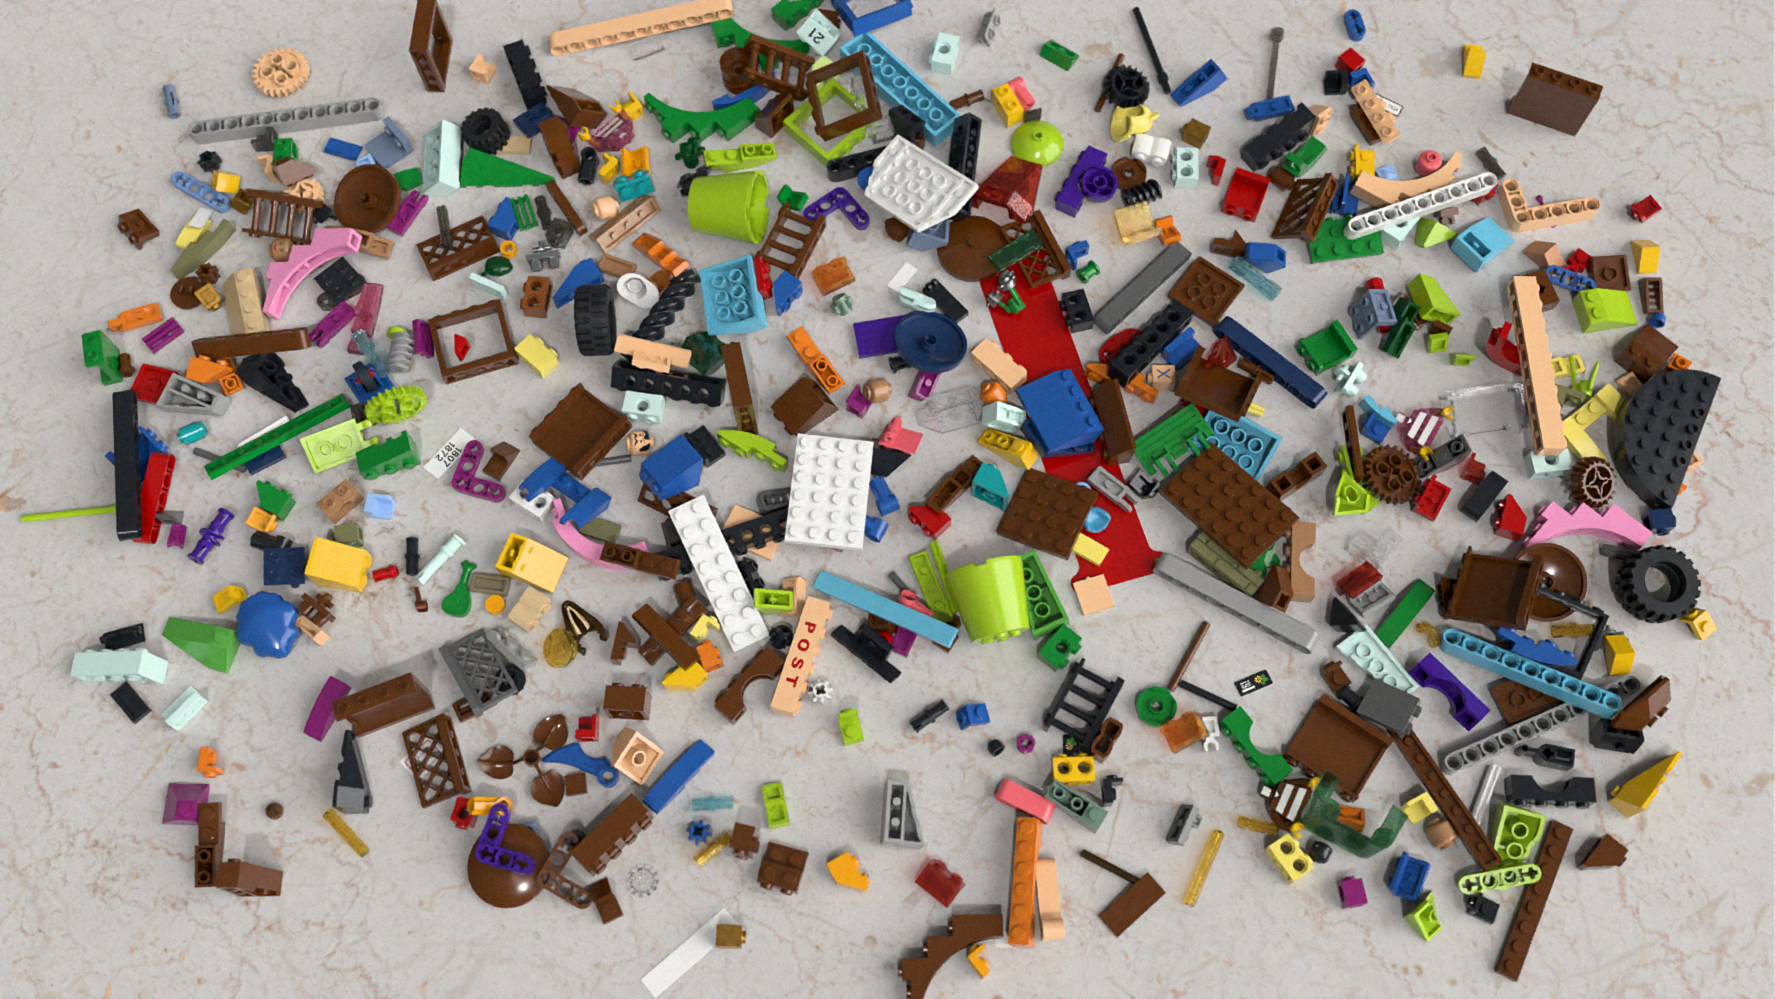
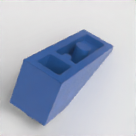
M1210 59L1170 95L1182 107L1214 91L1228 78L1219 66Z
M591 257L587 260H582L573 268L552 297L557 309L574 300L575 290L580 285H597L605 282L602 273Z

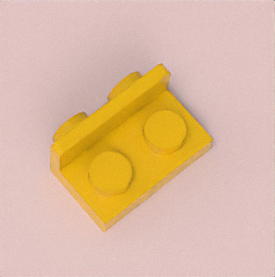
M1355 144L1353 150L1349 152V161L1352 163L1349 168V174L1352 176V182H1356L1362 171L1375 176V150H1360L1359 144Z

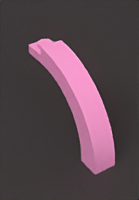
M560 497L552 500L555 506L552 508L555 516L552 522L570 550L585 561L599 567L613 570H631L599 560L604 545L592 542L582 536L572 526L570 520L565 525L560 524L559 521L566 514V510ZM644 541L629 546L648 552Z

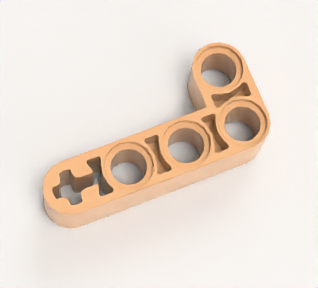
M1055 858L1038 859L1035 886L1041 941H1061L1065 938L1063 918H1061Z

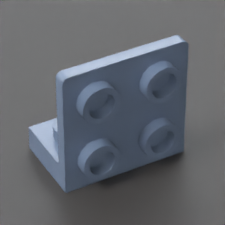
M389 116L383 119L386 126L384 127L385 131L365 144V148L379 165L385 169L413 152L408 139Z
M1368 289L1349 306V313L1358 339H1363L1377 326H1394L1397 323L1387 289Z

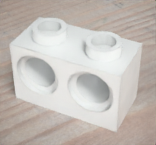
M518 485L509 496L510 501L513 505L543 524L552 513V508L555 507L552 501L554 497L545 491L530 502H527L522 497L525 493L529 492L526 488L519 490ZM540 503H545L542 508H537Z

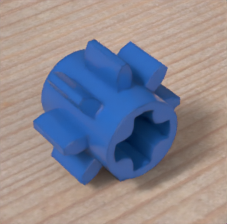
M702 819L696 824L691 821L693 826L691 829H686L688 833H691L688 840H695L696 846L699 845V842L707 844V837L712 836L707 831L711 826L709 824L704 826ZM697 829L702 831V836L696 835Z

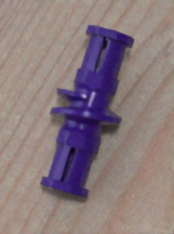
M219 508L217 510L218 514L211 521L208 529L201 528L199 530L202 538L198 540L192 553L187 555L191 561L203 565L204 559L213 549V545L220 547L217 539H225L221 534L225 531L229 521L235 517L226 509Z

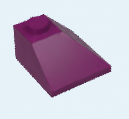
M169 783L162 824L198 825V803H208L210 785Z

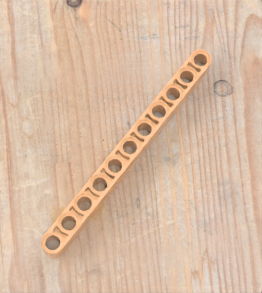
M697 0L553 32L549 35L550 53L560 56L727 19L733 15L731 0Z

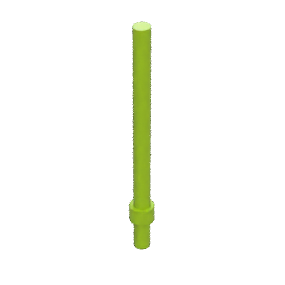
M113 503L112 506L21 515V521L24 523L109 513L116 515V503Z

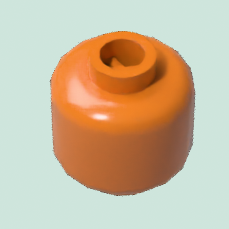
M985 382L981 386L979 397L986 405L997 401L1006 403L1007 391L998 382Z

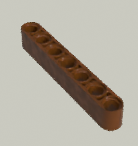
M307 327L206 337L191 341L196 358H199V355L211 357V359L302 350L312 346Z

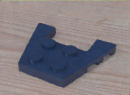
M1030 418L1020 428L1021 432L1032 443L1042 458L1089 454L1096 450V446L1093 443L1048 453Z

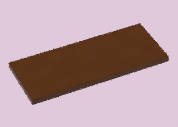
M1147 872L1106 909L1099 918L1118 938L1166 892Z

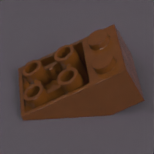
M546 86L569 126L596 129L607 115L599 101L576 89Z

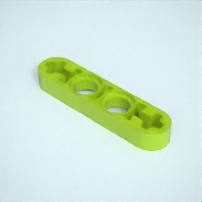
M1524 862L1492 868L1485 872L1465 873L1458 877L1457 887L1465 894H1475L1534 883L1540 879L1541 870L1532 862ZM1529 867L1535 870V872L1532 873V877L1528 876L1527 874L1521 875L1522 879L1520 880V874L1517 871V869H1519V871L1522 873L1528 872ZM1507 871H1513L1515 874V878L1511 882L1504 880V874ZM1485 875H1492L1494 878V882L1489 886L1483 884V877ZM1475 877H1477L1478 883L1480 885V887H1478L1476 883L1470 884L1469 889L1462 886V884L1465 883L1466 879H1468L1470 882H1476L1477 880L1475 879Z

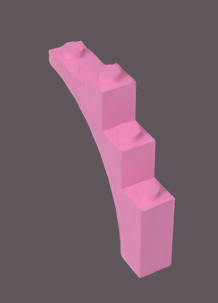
M352 228L315 229L311 245H293L288 262H270L266 275L270 285L262 312L272 319H280L285 304L298 284L321 264L345 254L358 253L362 236Z
M1552 501L1548 506L1544 504L1537 512L1540 516L1535 520L1538 525L1532 530L1534 535L1532 538L1528 536L1521 546L1525 548L1533 544L1545 543L1560 536L1583 534L1606 538L1621 544L1627 549L1638 551L1653 533L1615 504L1609 509L1605 507L1598 514L1583 502L1579 507L1574 506L1568 513Z

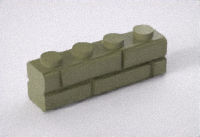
M1201 532L1188 547V554L1225 584L1249 597H1252L1265 581L1263 575L1258 570H1252L1250 567L1246 570L1204 532Z

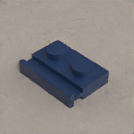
M540 102L513 119V123L529 139L540 132L538 123L555 115Z

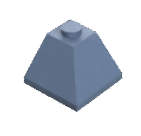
M950 219L939 222L919 233L909 227L906 247L924 252L946 246L948 244Z

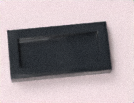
M124 682L110 694L135 724L152 711L128 682Z

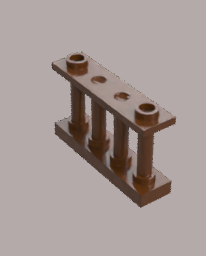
M754 34L747 38L744 48L751 51L749 68L746 67L739 75V78L747 83H753L781 94H791L794 100L803 102L810 95L808 90L803 89L805 71L812 67L815 58ZM758 53L767 57L765 74L755 71ZM774 59L783 63L780 80L771 77ZM790 65L799 69L796 86L787 83Z
M246 189V196L253 197L254 208L251 228H242V232L249 233L250 237L260 238V235L280 239L289 238L291 241L300 242V245H311L312 239H310L313 211L316 208H323V201L259 189ZM264 199L270 200L271 203L268 231L259 230L261 206ZM281 202L287 203L289 207L286 234L276 233L278 210ZM298 205L304 206L306 210L303 238L293 236L295 214Z
M786 201L784 207L780 208L778 218L761 251H757L755 258L760 256L764 262L788 271V273L799 280L827 226L826 216L819 214L816 220L807 219L792 213L790 202ZM790 219L811 227V231L809 234L804 235L783 226L786 220ZM781 233L802 241L803 246L797 250L776 242V239ZM774 248L795 256L796 260L794 263L787 264L768 256V254Z

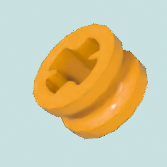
M504 241L500 245L503 257L512 259L517 255L518 249L513 241Z

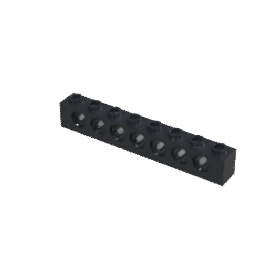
M788 508L720 530L726 542L728 540L734 541V545L729 548L732 556L744 555L752 547H755L757 550L767 546L766 543L774 541V543L784 541L786 528L782 529L779 525L780 523L787 522ZM762 529H771L768 535L761 534ZM746 534H751L753 536V538L750 541H744L742 539L743 536ZM683 543L653 553L680 560L677 575L681 573L686 575L695 569L691 560H688L689 555ZM658 577L659 581H661V580H663V581H669V580H671V579L665 578V577Z

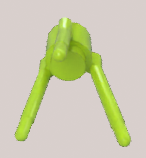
M1570 354L1572 389L1586 393L1585 399H1589L1592 396L1599 362L1595 363L1590 381L1580 380V383L1577 384L1573 354Z

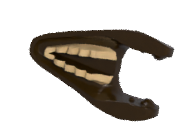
M567 600L562 603L561 610L568 640L576 651L583 656L586 655V648L581 647L579 642L584 635L592 631H598L597 634H600L599 639L604 642L607 641L605 629L599 620L572 601Z

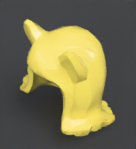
M1142 104L1125 109L1116 106L1110 123L1112 139L1119 143L1126 141L1131 135L1148 132L1159 114L1157 112L1151 113L1148 107Z

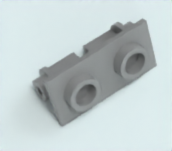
M993 8L992 12L988 11L985 13L981 23L982 27L979 28L976 35L977 42L983 43V41H986L988 46H991L997 28L1001 23V17L996 8Z

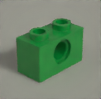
M1063 624L1039 651L1037 658L1055 673L1059 668L1063 670L1069 663L1068 658L1071 654L1076 655L1082 648L1080 645L1082 638ZM1063 646L1066 652L1060 653L1056 650V647Z

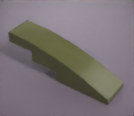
M223 219L214 232L207 230L197 244L189 243L170 269L177 279L180 280L197 270L200 265L207 262L224 246L236 231L230 221Z

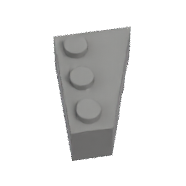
M173 373L155 406L166 412L223 416L231 400L216 391Z
M887 780L884 784L880 846L920 850L925 846L919 828V821L916 817L909 782Z

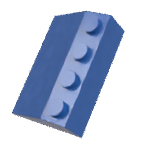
M1071 369L1053 372L1015 391L1048 453L1096 442L1104 430Z

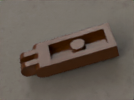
M1359 102L1356 105H1350L1351 117L1369 145L1381 142V138Z

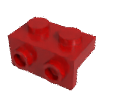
M760 256L753 258L757 290L763 296V300L773 298L769 265Z
M1435 474L1430 479H1425L1421 486L1424 489L1422 494L1418 493L1412 502L1415 504L1412 511L1432 522L1435 521L1451 491V488L1435 480L1437 477Z

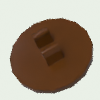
M185 277L177 281L170 293L173 304L183 310L198 307L202 303L194 292L205 286L204 282L200 283L197 277Z

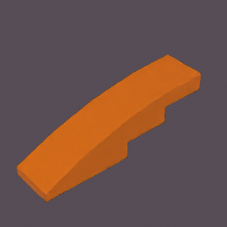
M645 232L631 243L646 258L675 277L689 267L687 261L678 257L674 250L666 247L661 240Z

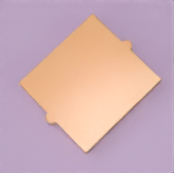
M1104 574L1092 578L1087 577L1085 580L1073 583L1084 616L1095 612L1100 613L1102 610L1115 606Z

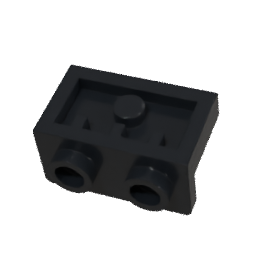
M704 425L691 434L688 432L684 433L685 439L700 454L707 468L726 456L723 449Z

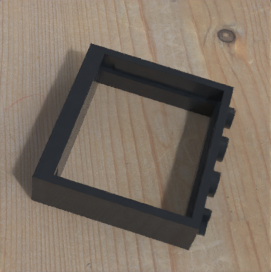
M1539 583L1537 595L1596 620L1579 657V663L1575 666L1574 670L1566 666L1544 665L1582 680L1609 615L1604 614V611L1598 607L1593 606L1590 608L1584 605L1585 602L1580 599H1569L1565 597L1566 594L1555 589L1551 591L1546 589L1545 584ZM1503 640L1500 648L1508 650L1511 644Z

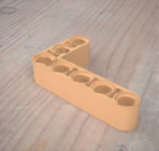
M1512 178L1506 179L1497 192L1510 230L1516 233L1587 221L1592 219L1600 208L1599 200L1594 197L1528 208L1519 183Z

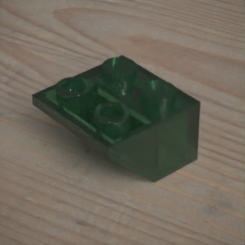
M708 331L686 337L681 348L692 351L689 364L702 375L713 374L724 365L721 345H726V343L720 341L716 335H708Z

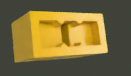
M1085 753L1077 754L1076 757L1059 754L1056 755V758H1052V781L1056 779L1066 786L1094 784V756H1088ZM1060 765L1066 766L1068 773H1060L1057 767ZM1086 765L1088 772L1081 773L1078 770V766Z

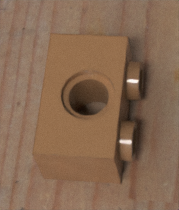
M345 479L316 504L336 524L360 504L364 497Z

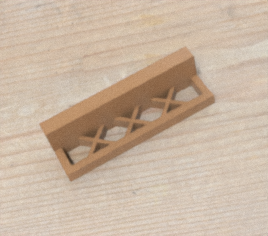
M647 194L639 196L617 213L615 217L591 233L589 238L598 244L603 253H608L661 210L652 196Z

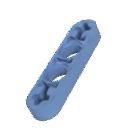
M182 171L172 175L171 182L178 190L216 212L223 214L231 209L229 207L231 202L223 194ZM194 185H198V186H199L196 191H194V192H191V191H190V189H191L192 186H194ZM212 193V197L210 199H204V196L206 194Z

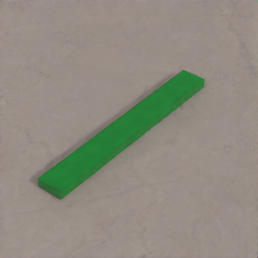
M342 393L204 466L210 479L213 480L350 408V405Z

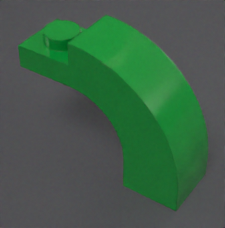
M1311 136L1296 154L1290 151L1285 156L1287 161L1282 167L1299 178L1307 173L1328 149L1326 145L1314 136Z

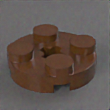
M1123 157L1113 164L1112 171L1118 179L1117 188L1122 191L1124 189L1128 190L1129 187H1134L1136 184L1141 185L1142 182L1146 181L1147 169L1139 159L1134 158L1133 160ZM1125 172H1132L1133 174L1131 177L1125 175Z

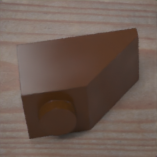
M1607 833L1596 841L1576 868L1579 870L1611 869L1615 866L1620 867L1626 861L1625 855L1629 850Z

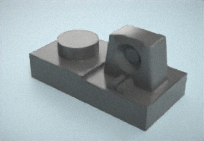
M1181 805L1166 841L1168 843L1184 846L1189 838L1191 828L1198 829L1202 817L1197 813L1199 808L1194 805Z

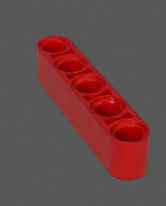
M153 452L150 455L141 491L142 538L133 539V542L155 544L158 540L162 522L155 515L165 510L175 467V456L173 454Z

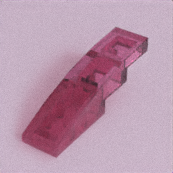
M365 282L354 310L356 317L351 328L352 337L347 347L349 354L367 356L381 306L384 289L382 284Z

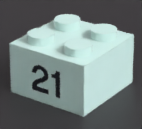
M815 9L796 33L803 42H807L812 46L811 48L816 54L823 56L836 42L842 32L819 10Z

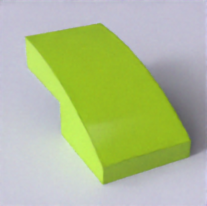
M782 782L762 786L769 828L775 829L789 826Z

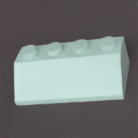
M442 120L424 134L421 196H449L459 188V172L461 169L459 165L461 156L460 144L462 141L460 126Z

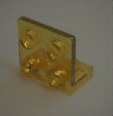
M1148 201L1113 212L1123 246L1163 234L1161 227L1155 228Z

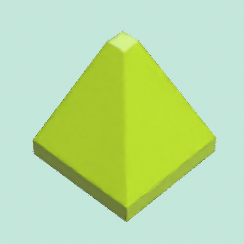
M1450 353L1452 366H1469L1475 358L1473 354Z

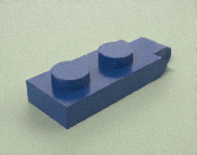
M1285 95L1252 103L1244 111L1248 120L1255 119L1258 122L1283 116L1288 112L1294 113L1295 108L1290 96Z

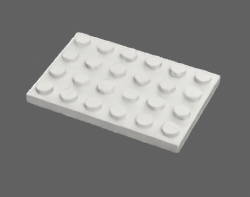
M798 433L784 543L862 551L874 442Z

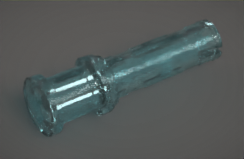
M365 330L355 331L351 335V340L357 344L358 351L367 357L379 377H386L390 370L374 349V342L369 340Z

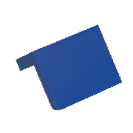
M1366 67L1353 71L1348 76L1350 84L1348 88L1350 91L1352 87L1365 79L1372 89L1375 86Z

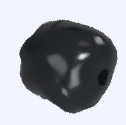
M1315 841L1310 846L1308 855L1313 862L1325 864L1329 861L1333 850L1326 843Z

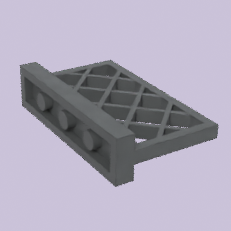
M483 629L449 647L444 645L438 648L476 718L483 715L482 711L519 692L493 645L488 641ZM483 636L484 642L482 647L474 646V640ZM461 647L467 648L464 657L455 655L454 651ZM471 649L480 651L477 659L468 658ZM484 652L493 654L491 662L481 660ZM466 662L475 663L472 672L464 670ZM480 664L489 666L486 675L476 673ZM493 667L502 670L499 677L490 676ZM475 677L484 679L481 687L472 685ZM488 680L497 681L494 690L485 688ZM501 682L508 683L512 687L505 692L498 691ZM483 692L493 694L491 700L484 704L482 703L481 697Z

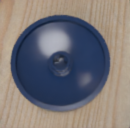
M917 311L904 316L898 322L893 335L894 347L901 359L911 367L923 372L944 373L953 370L963 361L967 350V339L960 326L949 317L937 312Z

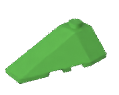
M169 617L162 636L209 669L226 674L229 673L241 644L234 630Z

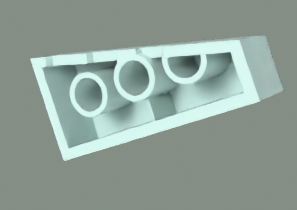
M135 648V651L128 649H118V651L102 649L101 652L85 650L83 653H75L70 676L82 681L109 682L111 680L124 683L130 680L147 684V681L151 680L156 684H164L168 661L148 653V650L143 648Z

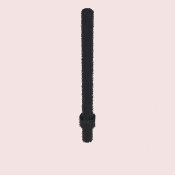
M1139 7L1133 8V13L1158 74V82L1162 85L1165 94L1171 93V88L1168 83V75L1162 68Z

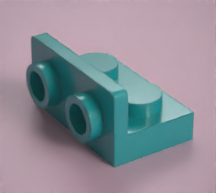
M640 169L634 171L629 176L621 175L613 182V187L617 190L621 202L655 192L648 170L643 171Z

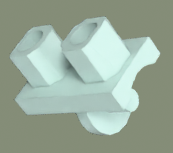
M1357 362L1355 366L1344 364L1343 367L1335 368L1334 374L1337 376L1335 380L1339 382L1334 391L1337 395L1344 393L1348 397H1353L1357 394L1359 388L1352 383L1355 381L1360 384L1366 379L1367 374L1361 369L1363 364Z

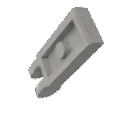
M1098 466L1087 479L1089 484L1116 505L1118 504L1126 512L1130 513L1132 507L1122 499L1124 496L1134 504H1138L1140 501L1126 485L1101 466Z
M502 626L486 632L488 641L521 670L536 665L538 659L530 651L522 647L517 640L510 637L508 631L502 628Z

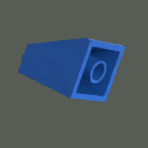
M679 435L641 463L639 477L650 488L652 494L662 501L699 486L703 458L683 435Z

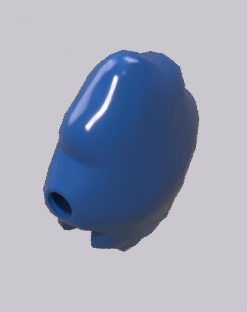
M260 591L240 603V608L236 615L239 623L236 633L240 643L244 646L253 647L255 654L262 658L272 657L281 659L287 657L291 653L293 645L300 634L296 626L298 610L294 604L284 601L282 596L276 593Z

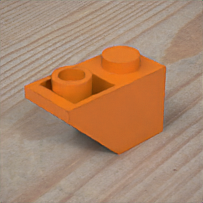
M199 355V358H190L185 378L201 383L213 384L220 378L232 373L234 368L227 366L228 362L216 360L215 363L210 361L211 357Z

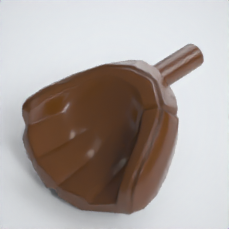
M895 217L885 220V230L893 241L900 243L907 237L909 226Z

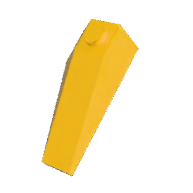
M1678 751L1621 786L1616 785L1610 792L1612 796L1608 802L1628 818L1644 811L1659 790L1657 788L1667 779L1664 774L1667 775L1674 768L1682 753Z

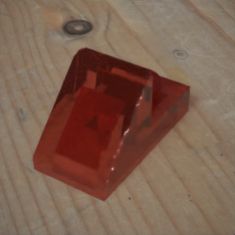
M1226 335L1211 346L1206 367L1210 371L1220 366L1227 368L1237 361V356Z

